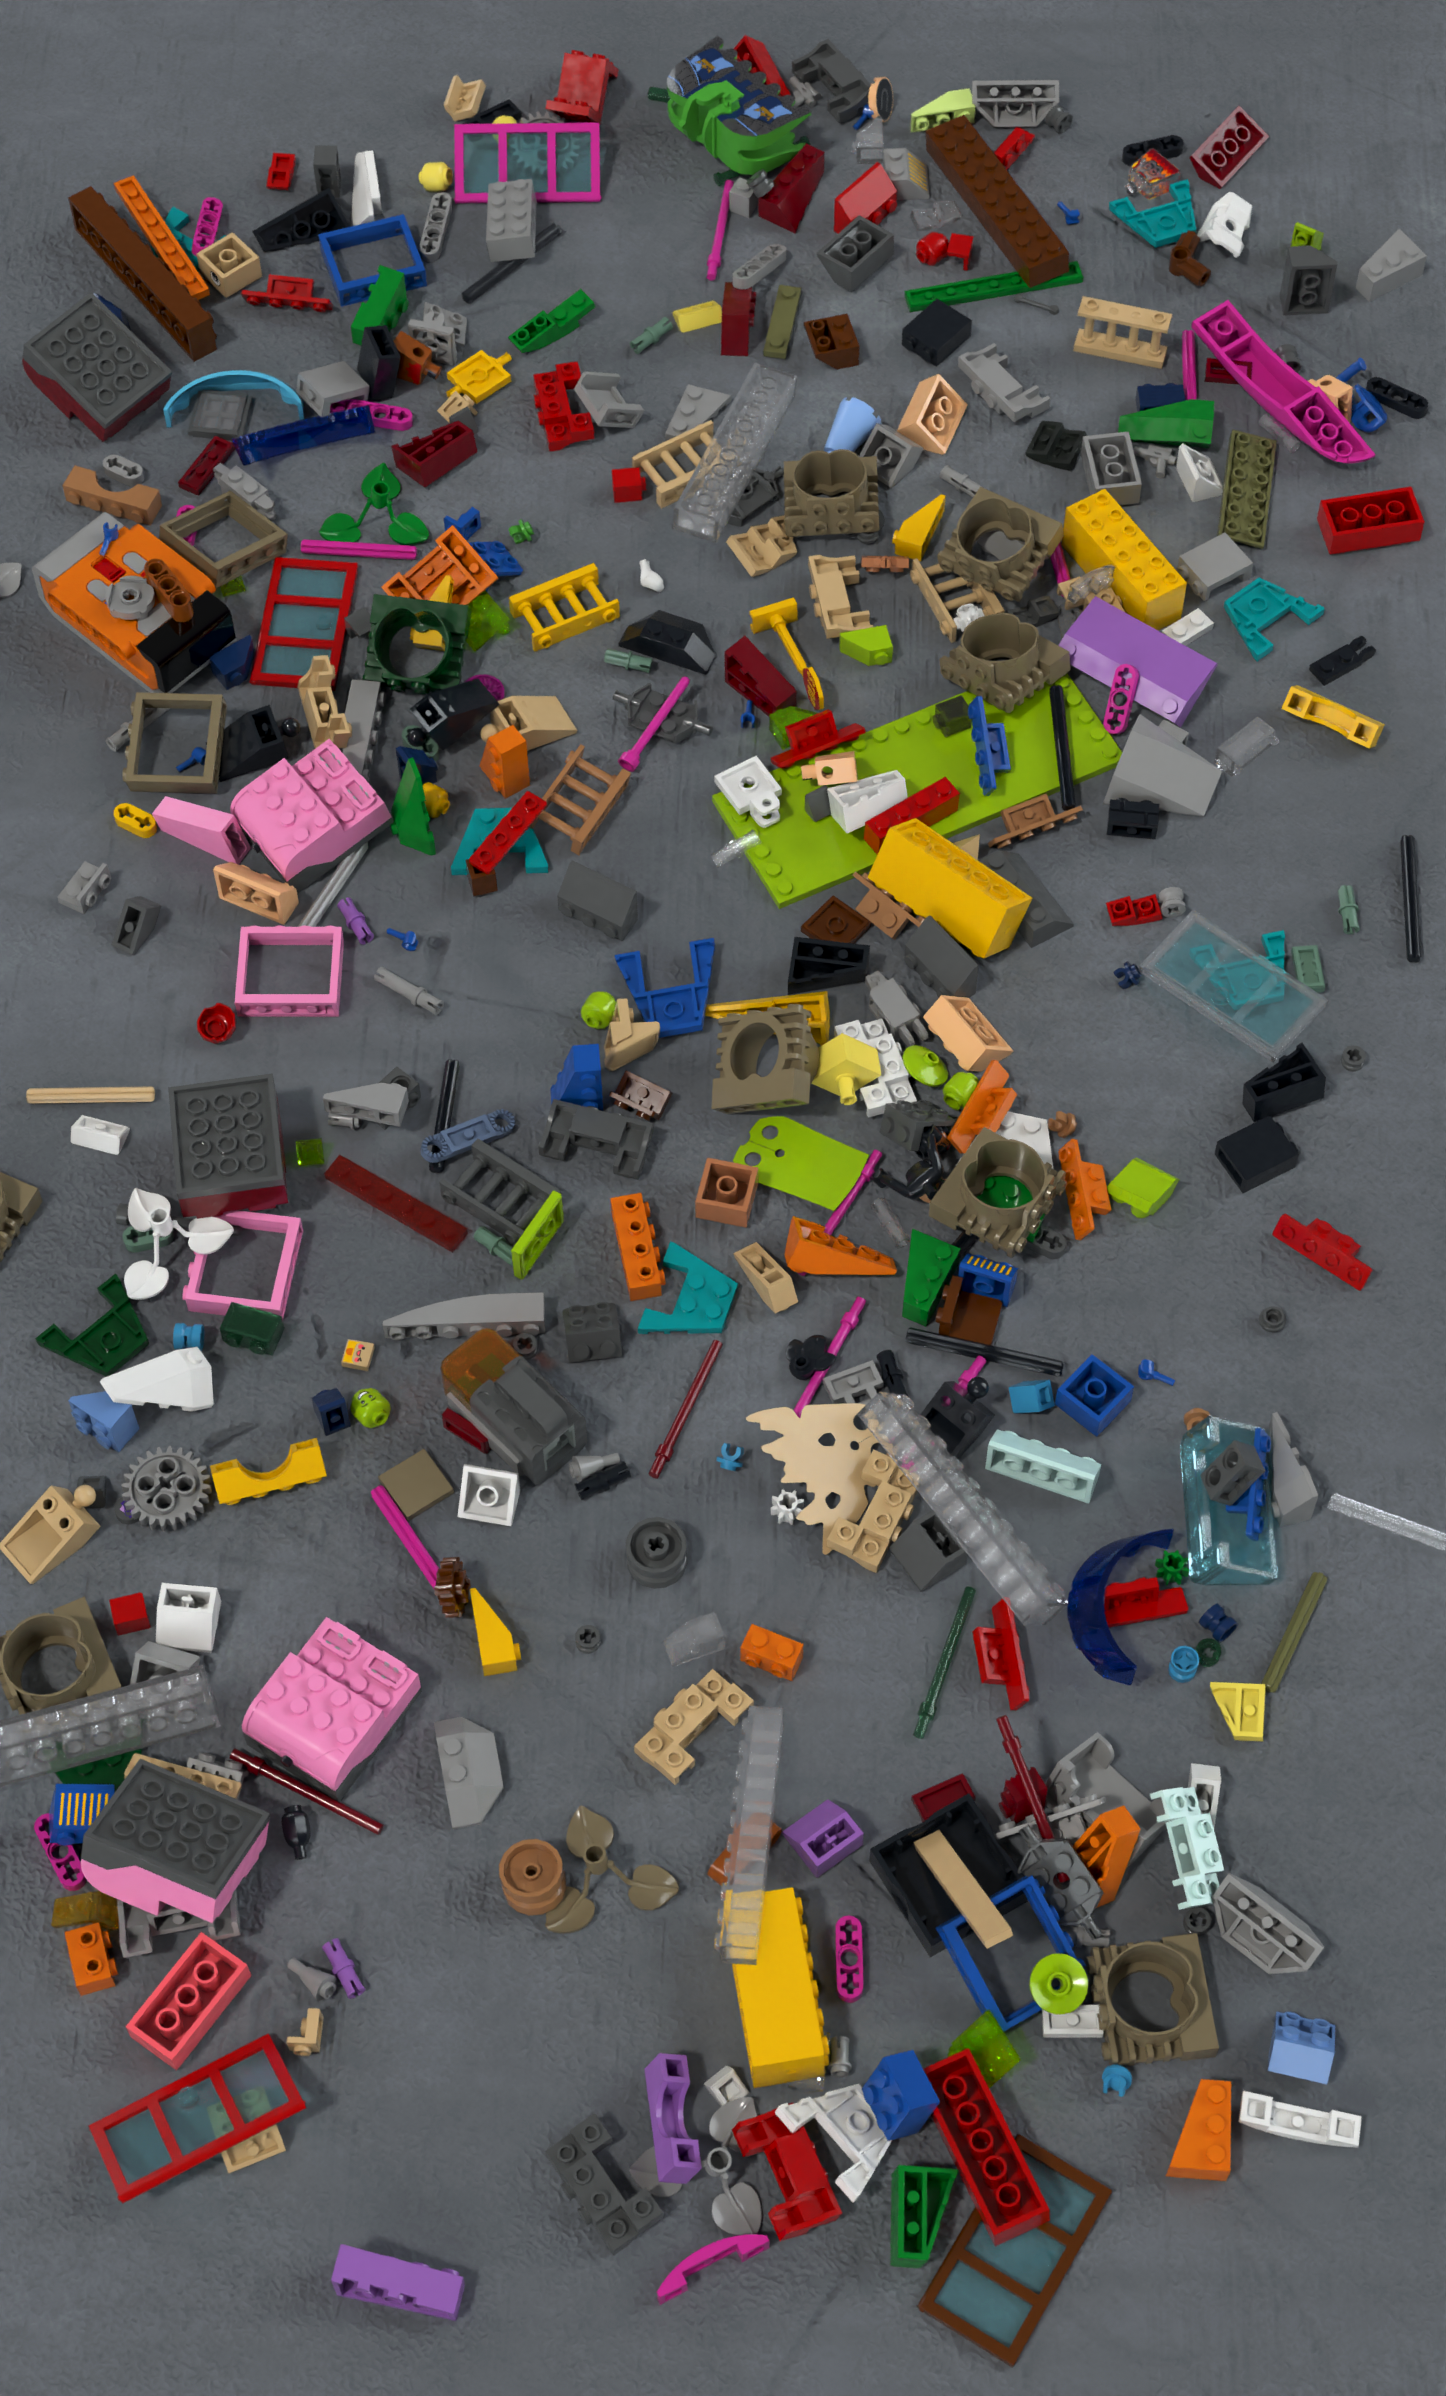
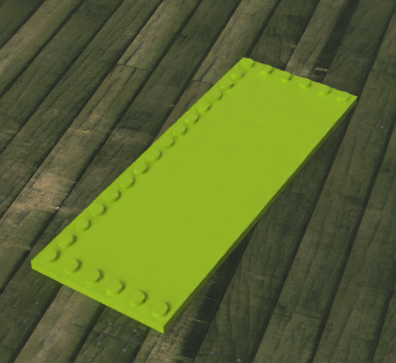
M1066 673L1051 685L1044 682V688L1040 691L1034 689V695L1031 698L1024 697V703L1020 706L1014 704V710L1010 713L998 709L983 699L986 723H1004L1011 767L1007 773H994L996 789L989 796H984L983 789L979 786L980 770L979 765L975 761L976 744L972 740V719L968 716V707L977 695L970 691H965L859 735L857 740L851 742L844 741L837 744L838 746L835 749L822 750L816 753L815 757L855 751L857 780L898 770L905 778L907 797L946 777L960 793L958 811L931 825L930 828L948 839L1000 817L1002 810L1044 794L1050 796L1060 792L1049 694L1051 686L1060 685L1063 688L1073 786L1116 768L1122 751L1108 731L1105 730L1104 725ZM815 757L801 759L794 762V765L791 767L778 768L769 772L782 788V795L777 797L780 802V808L778 809L780 820L766 828L760 827L750 815V810L739 815L722 792L712 795L713 804L779 909L855 878L853 876L855 871L861 875L871 871L877 854L864 840L865 826L846 833L831 814L814 822L805 811V795L824 786H818L817 779L803 781L801 766L815 764ZM826 766L823 768V771L828 774L831 773L833 769L829 766ZM744 783L745 788H751L753 786V784L748 785L747 783ZM846 783L831 784V785H826V786H827L828 788H831V787L839 786V785L846 784ZM767 814L766 816L762 817L764 819H770L772 816L770 814Z

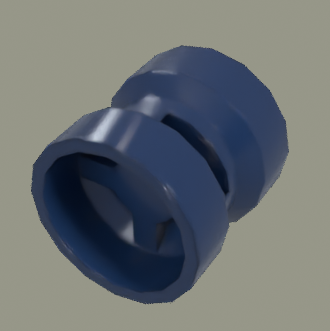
M1218 1603L1209 1608L1198 1622L1204 1629H1209L1212 1632V1637L1218 1643L1227 1639L1238 1626V1623L1232 1617L1225 1615V1610Z

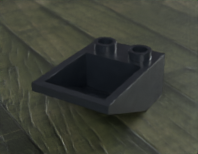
M479 679L429 693L410 708L423 726L411 729L408 732L407 740L410 745L420 747L424 745L427 735L430 734L440 748L445 750L500 704Z
M267 705L245 713L224 729L219 781L223 782L281 761L283 758L288 759L289 757L281 736L295 737L298 735L301 729L298 720L287 718L278 727L271 707Z
M974 1377L968 1382L967 1391L955 1381L944 1382L897 1447L908 1456L914 1455L916 1458L915 1462L937 1480H940L976 1441L995 1416L992 1411L977 1400L987 1395L989 1391L988 1382L982 1377ZM948 1397L950 1398V1401H951V1402H950V1405H948L947 1403H945L946 1400L948 1399ZM966 1413L971 1415L970 1422L964 1418ZM923 1443L921 1452L917 1456L913 1453V1450Z

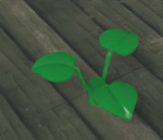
M385 463L371 470L362 481L361 490L368 499L358 521L354 523L351 516L336 513L329 516L319 530V534L326 541L357 542L361 538V531L357 527L361 525L370 506L373 505L377 509H383L386 506L390 519L393 522L388 528V533L392 540L402 545H413L429 539L427 527L417 516L407 512L399 514L397 518L394 516L392 501L390 500L399 495L400 483Z

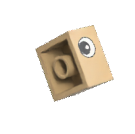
M233 232L196 253L200 273L226 298L262 277L259 257Z

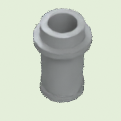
M330 1112L328 1118H331V1120H328V1124L331 1126L351 1127V1130L360 1128L362 1124V1119Z
M837 2036L832 2037L830 2041L831 2062L828 2065V2069L834 2077H846L852 2068V2065L849 2063L850 2039L840 2036V2042H838Z

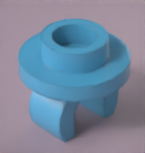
M724 1443L721 1448L723 1457L717 1456L716 1461L721 1462L720 1467L731 1471H736L737 1467H743V1463L737 1460L742 1458L744 1448L737 1447L735 1455L732 1456L729 1453L731 1444Z
M1120 2065L1107 2066L1102 2074L1103 2093H1107L1110 2088L1119 2091V2096L1123 2097L1126 2090L1131 2086V2073Z

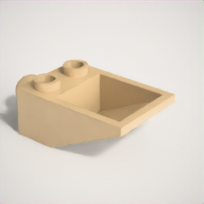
M510 696L497 701L500 705L491 712V724H487L481 729L480 736L486 743L489 737L514 725L526 740L528 751L576 734L577 729L556 696Z
M51 1485L0 1542V1550L30 1584L37 1582L82 1548L101 1527L84 1508L94 1503L96 1499L95 1490L89 1485H81L75 1490L73 1495L68 1489Z

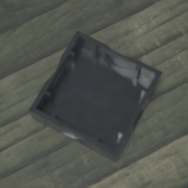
M969 1793L936 1811L921 1824L904 1829L870 1849V1863L929 1957L946 1949L936 1927L961 1912L916 1851L915 1841L940 1830L988 1897L1023 1878L1021 1873L1018 1874V1868L1010 1855L1002 1849L995 1839L991 1826ZM1023 1890L998 1903L995 1907L1003 1916L1028 1902V1899ZM968 1922L956 1928L961 1939L974 1933Z

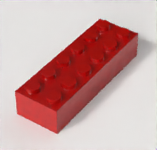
M967 2048L924 2068L923 2070L940 2100L931 2117L956 2168L959 2169L958 2172L994 2246L996 2247L1050 2221V2209L970 2049Z

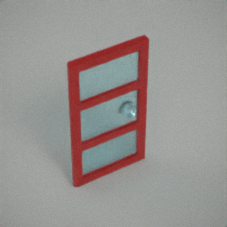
M282 557L274 559L250 684L298 688L299 679L310 669L313 656L328 655L330 665L335 667V679H332L331 690H336L346 637L344 618L350 615L358 573V563Z
M268 2033L89 2125V2129L117 2191L118 2200L123 2204L306 2109V2102L301 2098Z

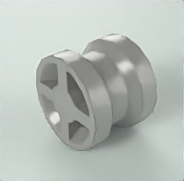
M1169 887L1159 893L1158 897L1162 904L1161 913L1163 916L1169 918L1178 917L1186 911V905L1182 901L1184 898L1182 889Z

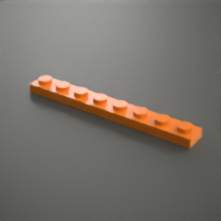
M134 175L115 182V191L163 261L167 270L175 274L177 281L181 285L184 284L193 298L196 297L199 300L209 296L208 286Z

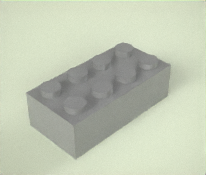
M532 179L496 182L488 185L486 243L491 262L535 257L537 200Z

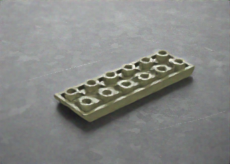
M1232 429L1228 444L1217 536L1226 533L1234 542H1241L1261 549L1264 548L1276 440Z

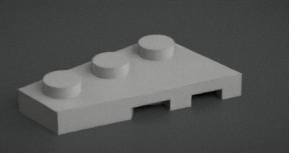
M688 384L667 428L665 440L672 439L695 428L699 424H704L711 418L714 419L719 414V410L731 402V395Z

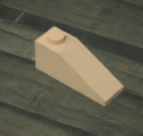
M757 1242L734 1253L735 1259L764 1303L774 1313L786 1310L798 1303L791 1276Z

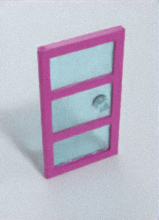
M599 123L454 124L455 203H488L489 184L517 181L519 179H532L537 203L600 202Z

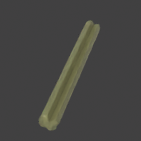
M1321 1572L1312 1573L1261 1682V1684H1265L1266 1692L1274 1693L1277 1691L1327 1583V1577Z

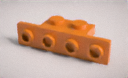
M991 1060L948 1135V1140L960 1154L966 1153L975 1135H979L984 1127L996 1133L1017 1096L1013 1088H1003L1009 1078V1074L997 1060Z
M1071 1139L1059 1149L1058 1153L1061 1168L1066 1172L1065 1181L1067 1185L1065 1189L1074 1236L1076 1240H1082L1095 1228L1092 1213L1107 1215L1111 1211L1103 1165L1081 1161L1078 1140Z

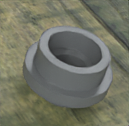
M1271 1306L1261 1312L1259 1323L1268 1332H1279L1286 1324V1316L1280 1308ZM1268 1319H1275L1277 1323H1272Z

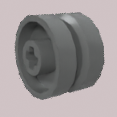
M661 1517L647 1518L638 1522L629 1531L626 1539L627 1567L632 1578L642 1586L653 1589L666 1588L681 1578L687 1566L686 1537L677 1524Z

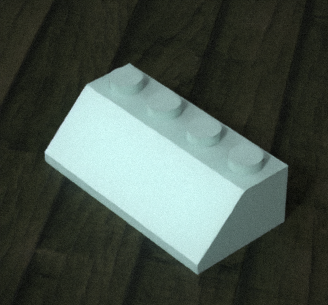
M997 1429L988 1444L985 1469L1089 1504L1099 1478L1101 1464L1090 1457H1079L1070 1454L1069 1451L1063 1448L1055 1449L1044 1445L1039 1440H1028L1019 1437L1012 1431Z

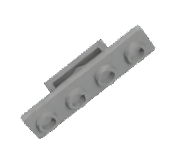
M1095 1793L1080 1798V1805L1070 1808L1069 1803L1053 1807V1814L1046 1817L1054 1838H1067L1071 1845L1075 1844L1087 1830L1080 1811L1107 1802L1105 1796L1097 1799ZM1033 1814L1025 1817L1026 1823L1017 1826L1015 1821L999 1825L1000 1831L994 1834L997 1840L1018 1833L1020 1829L1029 1824L1038 1839L1042 1836Z

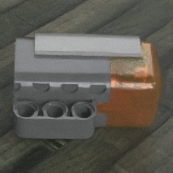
M491 1328L478 1330L442 1361L440 1369L444 1393L447 1396L449 1407L455 1413L471 1422L488 1439L489 1447L519 1476L526 1475L535 1485L542 1484L570 1461L572 1456H576L586 1445L587 1430L585 1417L495 1330Z

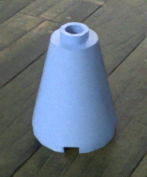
M845 397L837 410L824 451L830 453L834 450L846 449L854 452L869 438L876 423L882 424L881 418L878 416L876 419L872 414L874 409L865 402L853 397L849 401Z

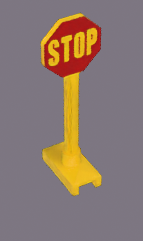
M794 597L750 610L749 613L752 618L750 628L753 634L771 628L777 632L796 669L803 676L807 695L815 710L824 709V696L819 678L812 667H807L786 628V624L798 620L797 602Z

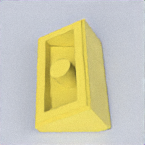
M714 300L672 312L682 333L718 324L722 321L721 306Z

